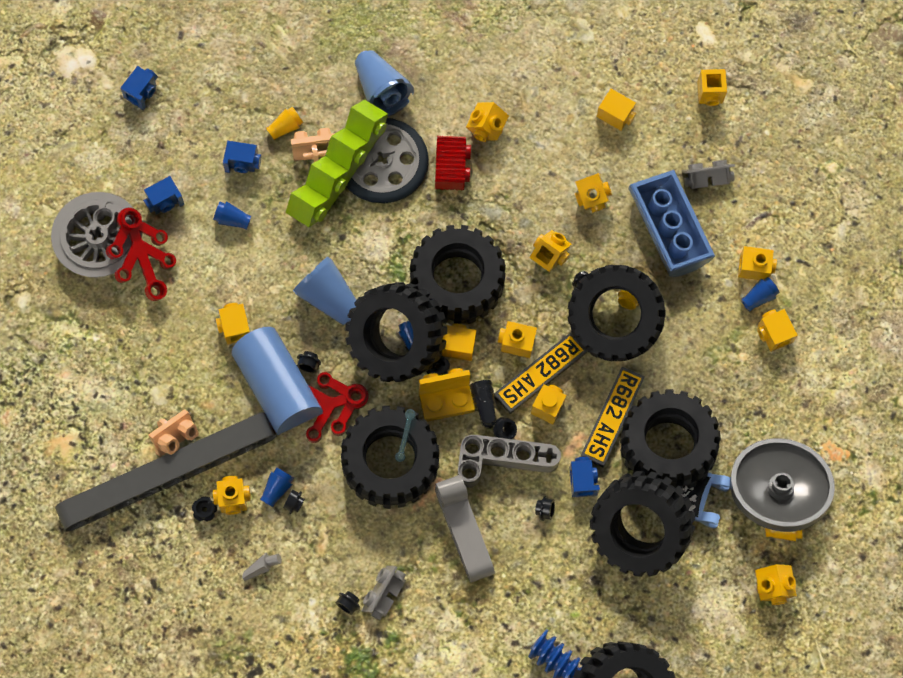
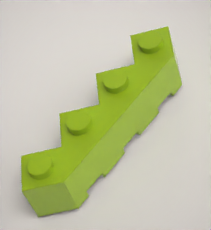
M365 99L352 106L345 128L331 136L326 155L311 164L306 184L291 193L285 213L307 227L323 221L333 203L346 188L349 180L365 161L379 137L385 132L388 113Z

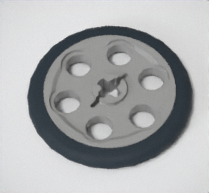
M393 118L386 119L387 128L385 132L379 137L368 153L364 164L359 166L346 186L351 193L360 199L372 203L385 204L397 202L408 197L421 185L428 171L429 156L422 137L405 122ZM391 135H397L400 137L401 142L393 146L387 142V139ZM410 154L414 161L409 165H405L400 161L401 156ZM378 156H382L383 158L388 157L387 163H377ZM393 174H398L403 180L400 184L393 185L389 182V177ZM368 175H374L378 181L375 185L369 186L365 184L364 178Z

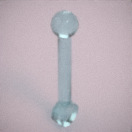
M408 409L405 412L407 420L399 452L395 455V459L398 462L405 460L404 450L411 421L416 417L413 409Z

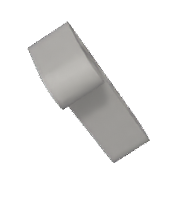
M468 435L461 443L457 475H461L465 486L471 488L476 486L480 480L482 464L546 473L553 472L559 465L561 452L555 445L482 435ZM469 444H475L478 446L479 451L471 454L466 451L465 447ZM499 447L504 450L505 454L501 457H495L492 455L491 450ZM520 450L527 451L530 458L520 460L516 453ZM535 452H538L537 462H534ZM546 454L551 455V463L546 462ZM465 469H473L476 476L468 479L462 475V472Z
M461 475L435 483V492L470 583L495 574L491 558L470 507L467 489Z

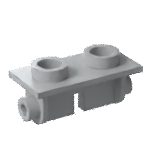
M727 160L713 161V166L703 167V163L688 165V170H682V173H688V178H684L685 187H690V189L708 187L707 177H711L712 186L730 184V181L735 180L733 171H729V167H735V164H727Z
M396 566L382 568L376 577L377 583L374 589L370 590L363 600L364 606L361 611L372 613L371 616L377 620L386 617L394 602L387 597V594L389 592L397 597L406 581L404 579L406 574L400 570L396 571L398 568Z

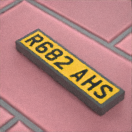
M570 332L494 393L495 398L509 414H512L538 393L543 384L548 385L583 357L587 351L579 345V342Z
M621 367L580 457H590L592 463L604 468L623 426L624 419L628 415V411L637 396L645 376Z

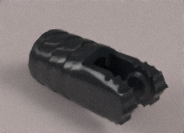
M481 380L470 384L474 409L479 411L482 426L491 430L496 421L494 408L497 406V403L495 401L492 381Z

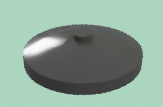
M765 439L748 446L735 460L730 475L731 494L739 510L754 523L774 531L793 532L813 526L826 515L834 497V478L825 460L810 447L789 439Z

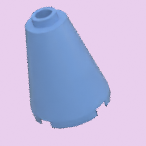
M375 51L361 52L355 60V67L366 100L388 113V116L401 111L410 102L408 99L410 93L414 94L413 85Z
M326 257L293 291L306 302L340 324L345 325L351 321V318H348L347 315L351 308L356 307L354 302L357 299L333 260Z

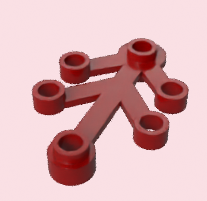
M124 208L117 216V223L120 227L113 244L109 245L106 249V254L110 259L119 258L123 254L122 246L128 235L130 236L132 245L122 267L115 271V279L119 283L129 281L132 277L131 271L138 258L147 284L145 295L151 301H159L166 296L167 286L163 281L156 279L148 256L159 261L160 266L164 269H170L175 266L176 257L172 253H165L143 241L140 232L151 237L152 243L156 246L166 243L168 235L164 230H157L143 222L141 214L136 209ZM126 217H129L132 220L131 225H129L126 222ZM156 234L162 236V242L157 240ZM112 247L118 250V255L112 253ZM165 257L171 260L170 265L165 263ZM120 271L126 273V279L120 276ZM152 287L157 290L156 296L151 293Z
M322 372L318 375L317 383L320 388H331L341 395L330 397L309 386L323 410V414L319 415L313 426L309 427L306 431V437L309 442L317 443L321 440V431L333 410L340 406H344L339 418L331 423V431L336 436H342L346 432V424L353 411L364 407L368 402L369 394L363 385L352 384L347 386L333 379L327 372ZM323 377H327L330 380L327 384L320 382ZM357 393L361 398L358 401H354L351 396ZM336 424L343 425V429L341 431H335L334 426ZM317 431L319 435L317 438H311L309 436L310 432Z

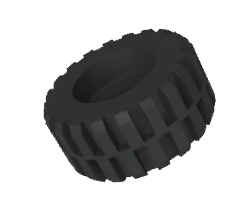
M454 225L446 226V231H441L440 228L434 230L431 238L426 235L421 240V246L415 248L413 259H411L410 283L417 285L418 291L425 289L429 292L430 296L428 298L430 300H437L439 303L437 309L439 313L444 312L446 318L442 320L444 324H447L448 320L454 321V324H461L463 320H467L468 324L476 322V317L478 316L483 319L488 315L489 309L496 307L504 289L506 265L505 260L501 258L502 251L499 246H493L494 240L489 235L484 238L482 237L481 230L475 228L474 232L470 231L467 225H461V229H454ZM454 257L465 258L472 261L479 268L481 280L474 289L468 292H448L436 283L434 279L435 268L446 259Z
M606 265L591 271L590 274L584 276L579 281L580 283L572 291L571 300L568 302L569 316L567 318L573 337L590 355L611 362L627 361L644 354L656 343L664 328L666 310L663 296L658 286L649 276L626 265ZM609 290H625L631 293L640 305V321L637 327L626 336H608L601 332L594 322L593 308L595 302L603 293Z
M396 282L370 289L364 293V296L359 297L354 302L356 307L351 308L347 315L348 318H351V321L345 324V331H349V337L345 339L346 344L351 345L352 351L349 353L352 359H358L359 363L357 366L362 371L368 369L370 377L374 379L380 377L383 382H402L421 375L431 369L433 363L438 362L442 356L439 351L445 349L447 342L443 339V335L448 333L447 326H443L442 320L446 319L444 312L439 313L437 309L439 303L436 299L430 300L428 298L430 296L429 292L425 289L418 291V286L411 283L405 285L404 282ZM393 308L400 311L411 323L413 343L409 352L405 355L393 353L385 346L381 339L380 321L388 309Z
M666 389L665 394H660L659 391L651 392L650 398L647 399L646 396L640 398L637 406L633 405L628 411V417L624 419L620 440L621 456L625 458L624 465L628 471L633 470V474L636 471H644L645 476H648L650 472L659 473L658 478L663 480L665 477L673 480L671 485L675 488L680 486L683 489V486H687L690 489L696 486L698 480L703 481L715 464L721 440V433L717 430L719 425L717 418L711 417L712 410L708 405L701 406L702 400L697 396H694L693 399L687 397L688 392L681 390L680 394H674L673 389ZM658 424H677L691 434L694 440V448L690 454L679 459L662 458L648 447L646 434L652 427Z
M389 405L382 406V410L377 412L375 408L368 410L367 416L363 417L360 415L355 419V425L349 426L346 431V438L342 441L341 463L347 484L350 489H354L356 496L361 500L365 498L370 505L376 507L377 504H380L385 509H391V505H398V508L405 507L407 502L411 501L414 503L420 499L422 493L426 494L430 489L431 483L436 479L440 452L435 432L430 430V424L425 419H419L418 413L414 411L410 413L405 412V407L397 406V410H391ZM393 436L407 441L412 446L415 455L411 470L405 475L393 479L382 478L372 473L366 463V453L369 446L376 440Z
M636 471L632 476L629 473L622 475L619 480L615 479L607 487L592 509L591 514L593 517L590 520V529L595 531L591 537L593 543L599 544L598 553L601 556L606 555L608 558L607 563L612 567L616 564L620 567L619 571L625 574L628 571H632L634 576L642 577L647 572V575L650 577L657 575L659 571L665 572L669 570L682 557L691 542L690 539L694 535L695 526L692 524L695 521V514L693 511H689L692 505L689 498H683L684 490L680 486L675 488L671 485L673 480L665 477L663 480L658 478L659 473L650 472L648 476H645L644 471ZM632 504L650 508L659 516L663 523L664 538L653 543L635 539L627 532L622 523L621 510L625 506Z
M620 641L618 643H605L603 648L596 647L591 650L590 654L592 656L584 657L580 662L583 666L582 669L575 670L573 675L574 678H613L619 671L628 668L633 670L638 678H676L674 671L667 670L670 666L667 660L659 658V653L654 649L647 648L641 644Z

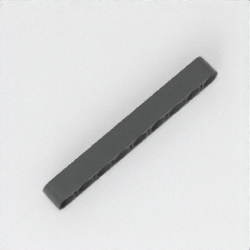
M264 412L256 414L182 447L172 455L162 456L66 499L55 506L56 512L66 532L73 531L274 440L277 434Z

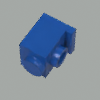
M137 66L120 88L123 97L144 110L146 108L145 100L151 98L156 91L155 81L158 76L150 69L146 68L144 70Z
M227 140L223 159L225 172L230 173V169H234L239 173H248V171L255 172V169H259L262 156L258 154L257 145Z
M171 176L144 189L146 199L143 201L150 213L153 211L156 214L168 212L177 203L180 207L185 205L182 195Z
M590 457L575 458V461H571L569 466L572 497L597 496L600 490L599 485H594V483H598L597 468H592Z

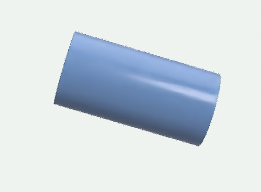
M674 170L629 185L628 189L670 277H679L703 267L715 257Z
M258 328L244 335L236 342L232 348V356L277 435L323 414L320 404L275 328Z

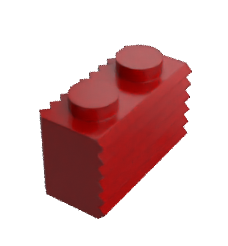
M437 136L435 189L462 191L464 190L465 182H470V168L465 167L466 159H471V145H466V137Z

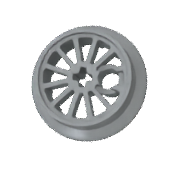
M106 192L83 194L68 202L56 216L51 232L52 247L59 261L72 272L86 277H104L114 274L117 269L122 267L132 245L130 236L128 235L124 242L123 254L119 258L110 259L106 254V249L109 245L113 244L115 236H117L120 227H117L118 213L124 208L133 207L123 198ZM105 216L112 218L110 223L106 225L99 224V221L104 219ZM87 217L90 226L85 227L79 221ZM126 217V222L129 225H131L132 220L129 217ZM74 227H77L80 230H82L85 233V235L73 234L72 231ZM71 240L84 241L75 246H70ZM112 247L111 251L118 255V250ZM86 249L81 257L74 255V253ZM94 251L93 261L87 262L86 260ZM100 252H103L106 259L103 262H98Z

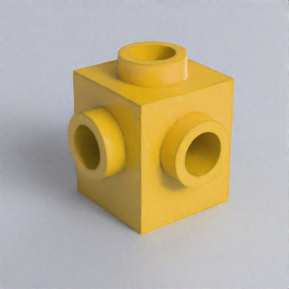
M494 102L477 103L470 115L466 128L473 133L475 139L481 142L496 141L502 134L509 115Z
M597 173L575 181L579 191L575 193L579 207L584 206L585 210L591 209L592 213L606 208L605 204L610 202L609 196H612L608 181L603 183L601 174ZM592 190H596L597 196L592 199L590 193Z
M551 230L546 235L541 234L533 244L535 249L529 258L550 272L557 265L562 266L570 256L567 251L572 244L566 240L564 235Z
M226 476L222 478V481H216L217 489L213 490L214 505H219L221 513L235 515L247 510V501H251L249 485L245 486L242 478ZM226 492H235V494L227 496Z
M775 564L755 570L760 601H771L772 605H782L787 603L788 598L797 596L795 589L796 580L793 576L791 565Z

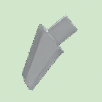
M267 552L264 553L243 572V580H249L268 572L271 566L281 564L280 554L269 556Z

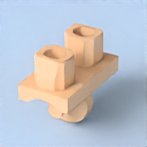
M321 128L317 131V136L308 137L305 131L295 132L294 139H291L294 161L313 159L316 162L324 157L330 138L333 135L330 129Z
M184 409L169 421L163 418L157 422L158 428L148 435L155 447L156 455L161 457L166 453L174 454L178 451L179 444L185 439L192 441L199 436V433L189 412Z

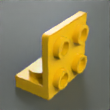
M462 368L448 371V374L440 376L437 373H431L419 380V397L423 416L427 422L475 412L469 386V370L463 371Z

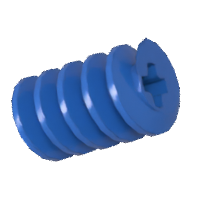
M546 629L530 648L531 651L528 657L533 659L539 656L536 664L541 666L547 663L544 671L547 674L555 670L553 678H574L575 670L582 669V667H578L580 658L577 657L571 661L570 657L573 651L569 650L562 653L565 644L561 643L554 646L557 637L553 636L546 639L549 631Z

